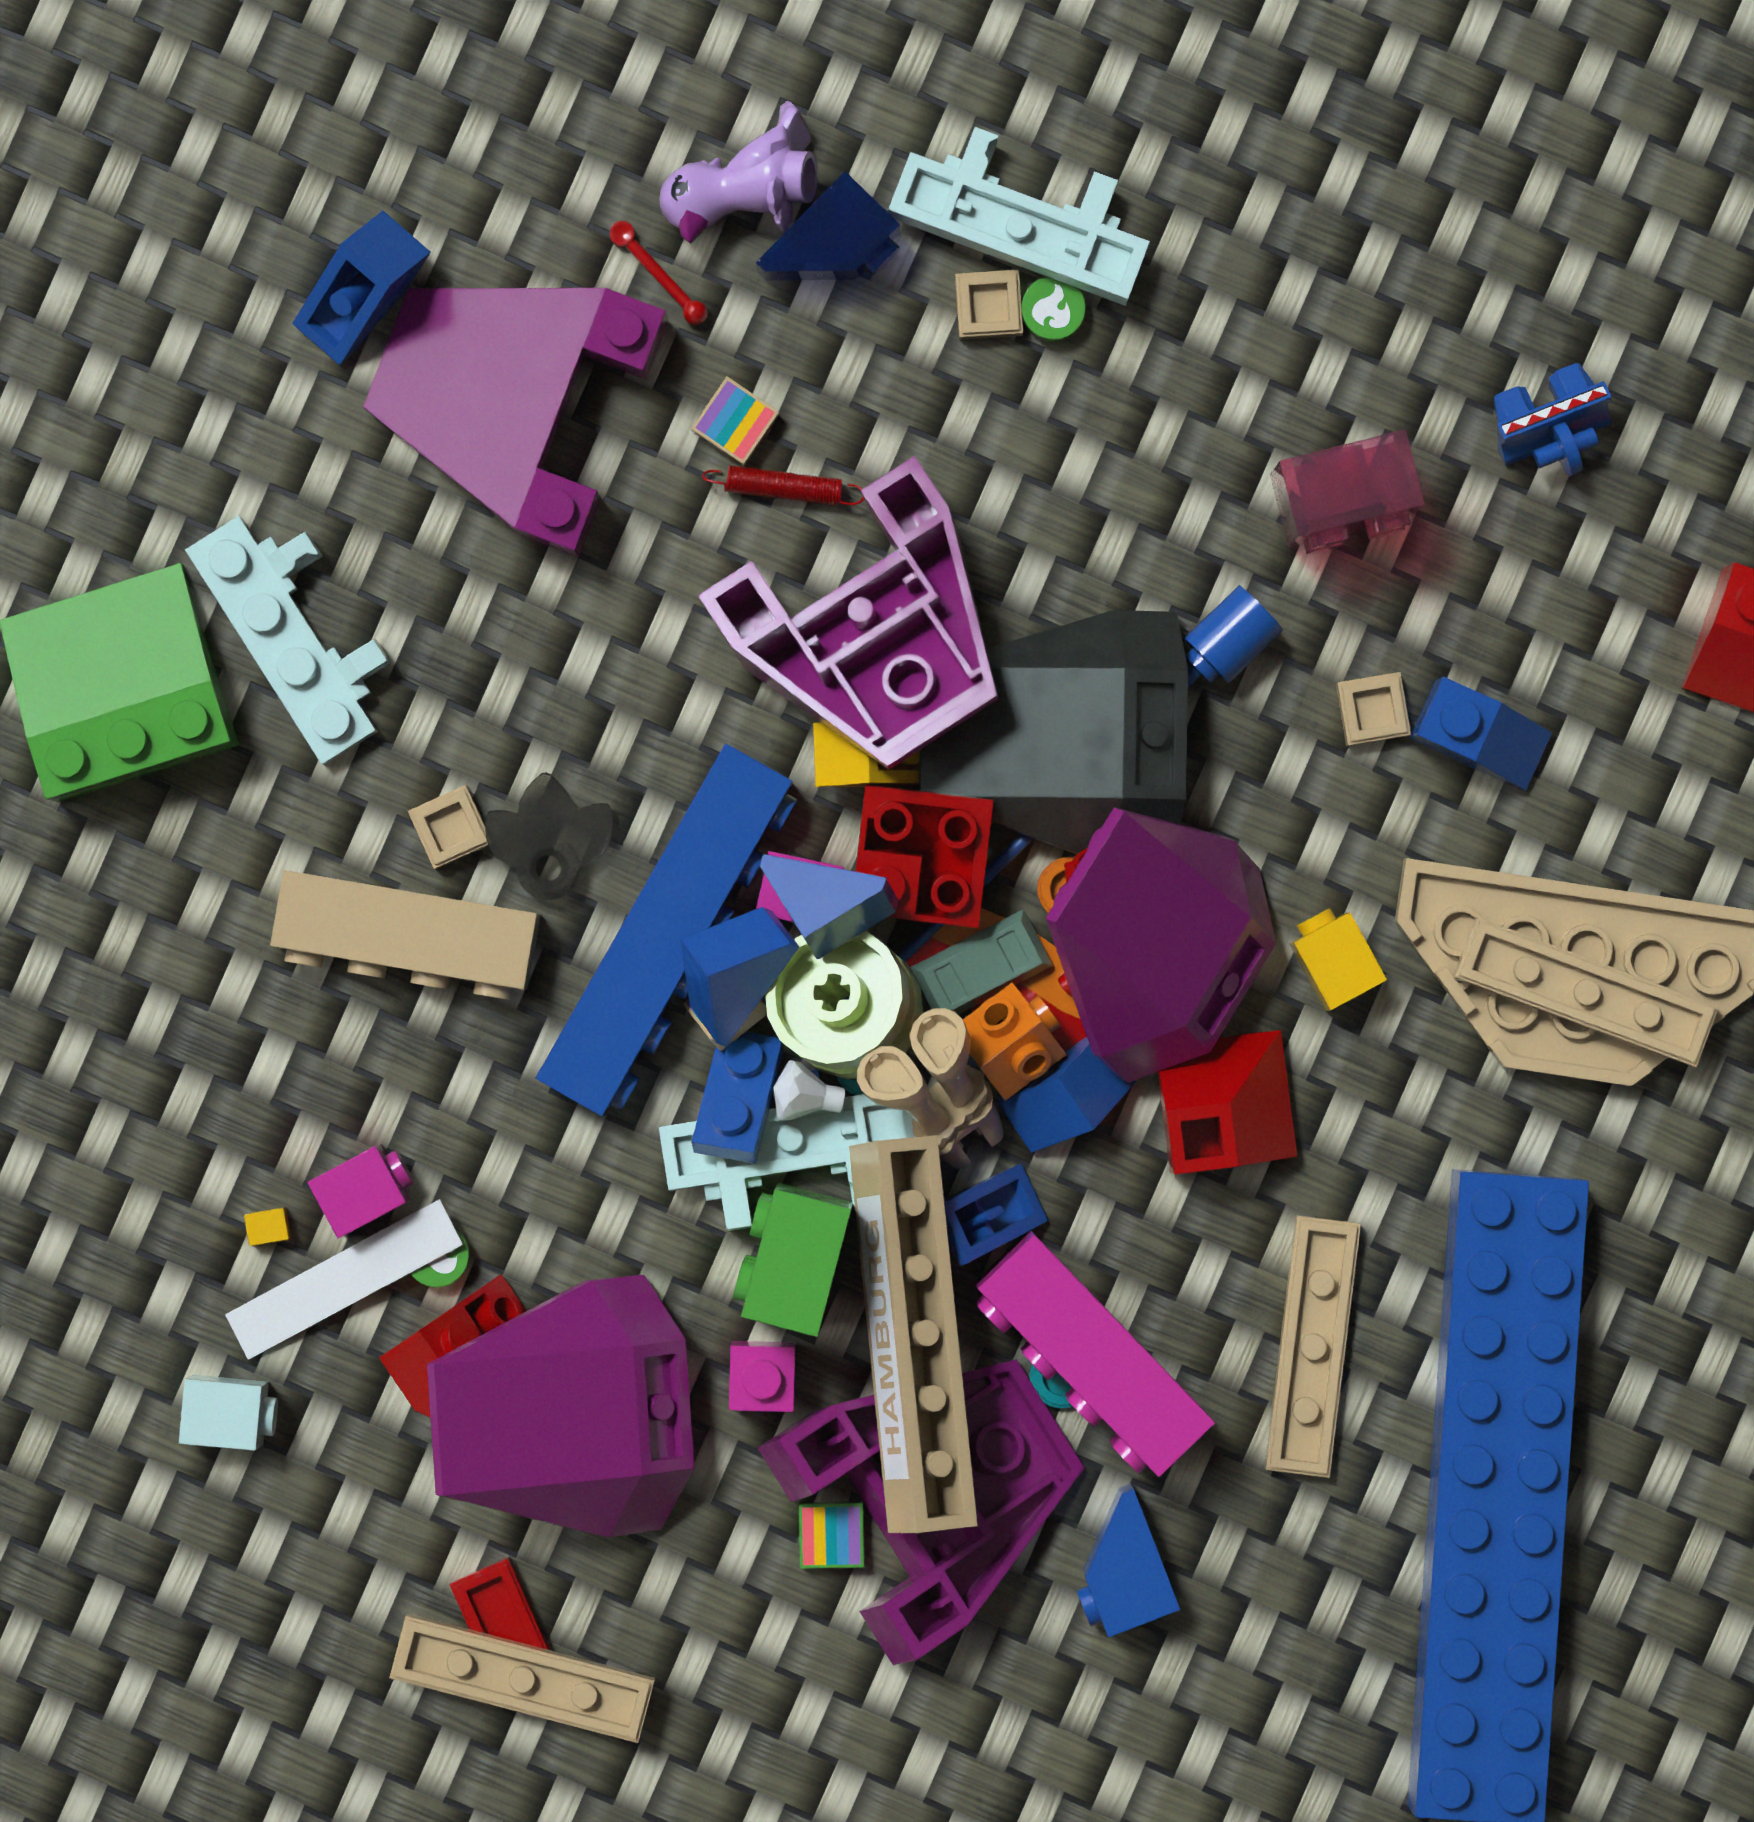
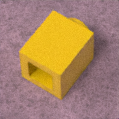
M1328 908L1297 925L1302 937L1292 941L1289 945L1325 1011H1331L1387 980L1351 912L1344 913L1336 918L1331 908Z

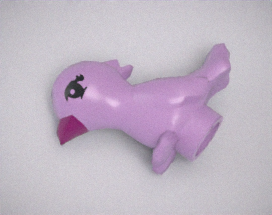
M789 101L782 104L779 110L777 126L741 149L727 167L721 169L720 158H715L710 163L703 160L701 162L685 164L666 179L660 191L661 211L673 226L679 228L682 238L692 244L707 227L715 224L725 215L737 210L772 213L776 226L779 227L780 231H789V226L793 223L792 202L810 203L815 196L818 181L815 155L813 152L804 151L810 144L811 137L801 119L799 109Z

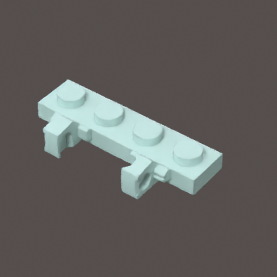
M974 127L963 159L948 154L944 164L910 152L889 206L887 217L1126 306L1150 241L1118 230L1121 219L1107 214L1118 180L1094 171L1081 208L1079 209L1065 203L1062 209L998 185L999 178L986 174L999 136Z
M237 516L185 549L322 765L325 766L378 732L359 701L371 693L364 680L391 663L376 639H373L343 659L334 647L326 651L291 596L298 589L290 577L323 557L309 534L303 532L279 548L271 537L258 544L243 519Z
M864 1094L845 1097L840 1113L818 1110L792 1120L778 1119L776 1108L770 1109L756 1164L694 1153L691 1141L697 1121L659 1127L668 1190L674 1191L704 1186L706 1201L722 1199L726 1230L734 1231L751 1228L752 1226L747 1188L763 1186L761 1176L830 1165L832 1175L847 1172L853 1211H855L849 1146L877 1140L916 1137L913 1134V1118L906 1110H896L877 1105Z

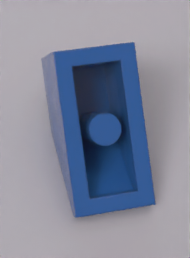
M381 211L340 244L292 324L336 363L341 365L404 295L431 251L385 211Z
M1443 676L1434 682L1409 739L1526 791L1552 732L1505 704Z
M1131 1483L1122 1486L1115 1495L1083 1568L1088 1586L1076 1590L1090 1626L1102 1622L1108 1638L1180 1610Z

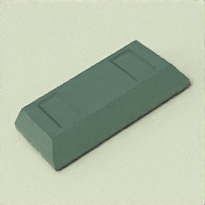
M1022 909L910 968L931 1009L946 1008L960 1014L995 996L1012 982L1014 985H1017L1053 965L1025 910Z

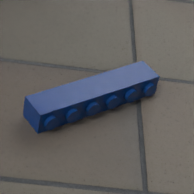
M726 743L724 744L535 1079L600 1116H605L610 1106L622 1111L640 1077L630 1072L642 1050L654 1055L672 1023L662 1017L674 994L684 1000L688 995L680 939L732 918L735 911L725 906L737 883L748 889L760 869L763 853L756 849L768 828L778 833L781 831L798 801L788 794L793 786L792 780Z

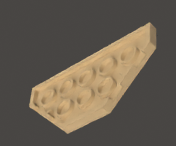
M1405 858L1403 861L1395 923L1502 1067L1632 1086L1668 1057L1453 978L1475 917L1718 1006L1719 1008L1712 1026L1754 994V910Z

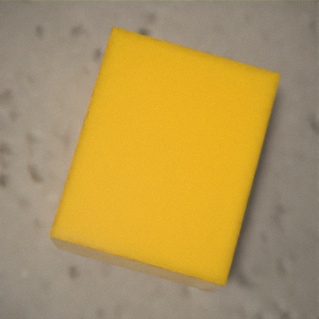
M286 1207L244 1214L249 1246L291 1239Z

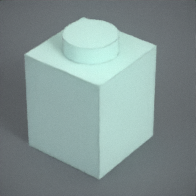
M192 1375L184 1379L179 1444L256 1451L263 1446L264 1435L274 1436L276 1429L278 1399L268 1397L269 1382Z

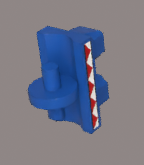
M1580 363L1559 369L1549 377V388L1555 401L1540 407H1534L1525 387L1516 386L1494 397L1498 452L1505 466L1533 455L1539 468L1560 461L1567 475L1572 476L1582 472L1580 452L1599 445L1595 430L1611 425L1608 403L1612 402V396L1604 381L1594 385Z

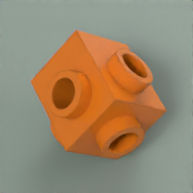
M1013 982L995 996L987 999L979 1008L963 1019L970 1035L969 1054L1005 1101L1032 1080L1042 1076L1052 1065L1067 1055L1052 1035L1054 1031L1061 1027L1060 1023L1039 996L1028 1003Z

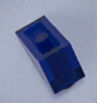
M845 171L756 261L757 272L765 280L857 279L866 268L875 275L900 249V246L894 242L900 235V224Z

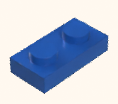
M745 1032L721 1052L715 1047L691 1141L694 1153L756 1164L774 1094L773 1087L777 1081L784 1053V1044L778 1037Z

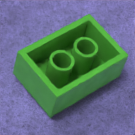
M783 1183L777 1184L773 1195L762 1193L757 1203L749 1234L750 1236L762 1238L757 1257L746 1255L742 1261L732 1298L745 1302L741 1317L815 1337L818 1336L852 1208L851 1201Z

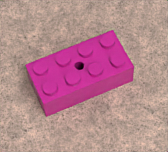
M1031 1230L975 1282L978 1290L983 1294L976 1301L977 1307L1003 1334L1012 1325L1027 1340L1020 1348L1023 1351V1355L1047 1380H1050L1058 1372L1072 1386L1064 1394L1067 1400L1093 1427L1103 1419L1116 1432L1109 1442L1138 1474L1148 1466L1160 1477L1215 1424L1202 1407Z

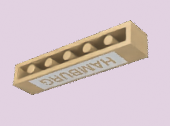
M937 1135L877 1140L849 1146L888 1533H922L977 1526Z

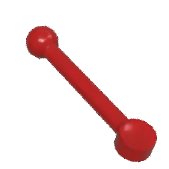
M626 221L614 223L609 232L613 244L620 248L626 247L683 308V317L687 323L691 325L702 324L708 315L705 304L701 301H693L635 239V231L630 223Z

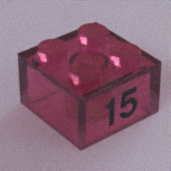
M1406 429L1281 460L1270 473L1288 548L1304 544L1306 555L1341 547L1344 545V541L1349 540L1348 533L1366 529L1368 539L1404 531L1405 526L1412 524L1411 517L1425 505Z

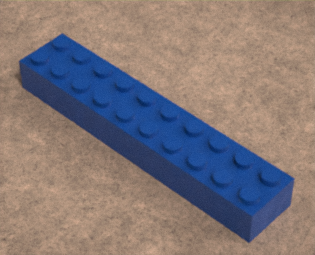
M1452 1169L1407 1800V1806L1415 1817L1474 1822H1545L1588 1204V1180Z

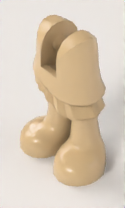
M935 1008L920 1015L913 1023L909 1035L912 1049L926 1070L938 1081L933 1085L931 1092L923 1075L910 1057L895 1046H880L868 1052L860 1061L857 1069V1082L864 1095L875 1104L896 1110H906L913 1118V1134L916 1137L937 1135L940 1160L954 1169H961L970 1164L971 1161L962 1150L963 1144L960 1140L973 1130H976L979 1135L983 1134L991 1147H993L1003 1138V1125L999 1112L993 1103L992 1090L989 1083L984 1079L983 1071L967 1065L970 1035L966 1024L956 1012L946 1008Z

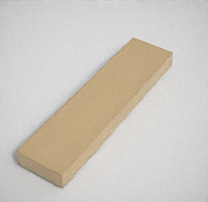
M1479 917L1474 919L1453 978L1692 1067H1697L1719 1008L1718 1006Z
M1300 1215L1295 1216L1264 1467L1266 1470L1330 1478L1360 1223Z
M407 1613L405 1616L389 1677L635 1743L639 1742L655 1681L654 1677Z

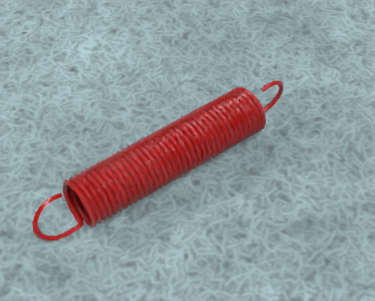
M734 465L729 466L726 483L705 478V474L711 472L722 474L720 470H707L702 474V478L709 483L723 484L725 493L753 494V496H766V498L775 497L782 500L791 499L801 502L807 501V503H822L823 505L832 504V506H837L838 503L857 505L864 501L862 495L861 500L858 502H842V479L823 478V476L817 477L816 475H801L791 472L782 473V471L776 472L775 470H760L750 467L741 468V466L735 467ZM847 484L848 486L857 487L860 491L862 490L858 485Z

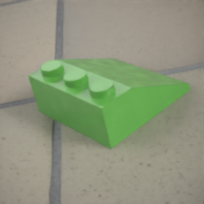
M182 563L0 620V628L26 739L46 800L61 802L239 745Z

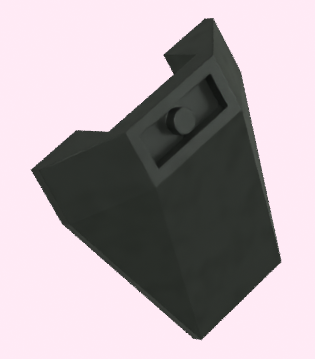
M1112 610L986 648L998 700L920 749L919 791L993 799L992 824L1074 854H1078L1088 848L1093 834L1103 826L1114 807L1181 825L1186 801L1188 667L1177 612Z

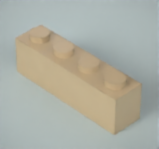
M283 870L270 946L285 948L284 961L322 967L324 955L349 959L347 972L385 978L387 966L412 970L410 983L448 989L450 977L475 981L473 994L511 1000L513 988L528 990L541 914Z

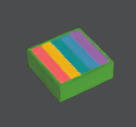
M863 1501L799 1502L800 1569L864 1567Z

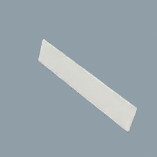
M439 1199L225 1314L249 1360L458 1248L463 1243Z

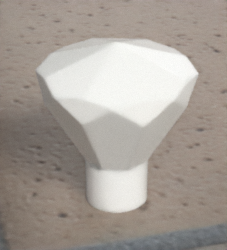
M792 1060L788 1061L773 1087L778 1119L792 1120L818 1110L840 1113L845 1098V1088L826 1085L801 1062Z

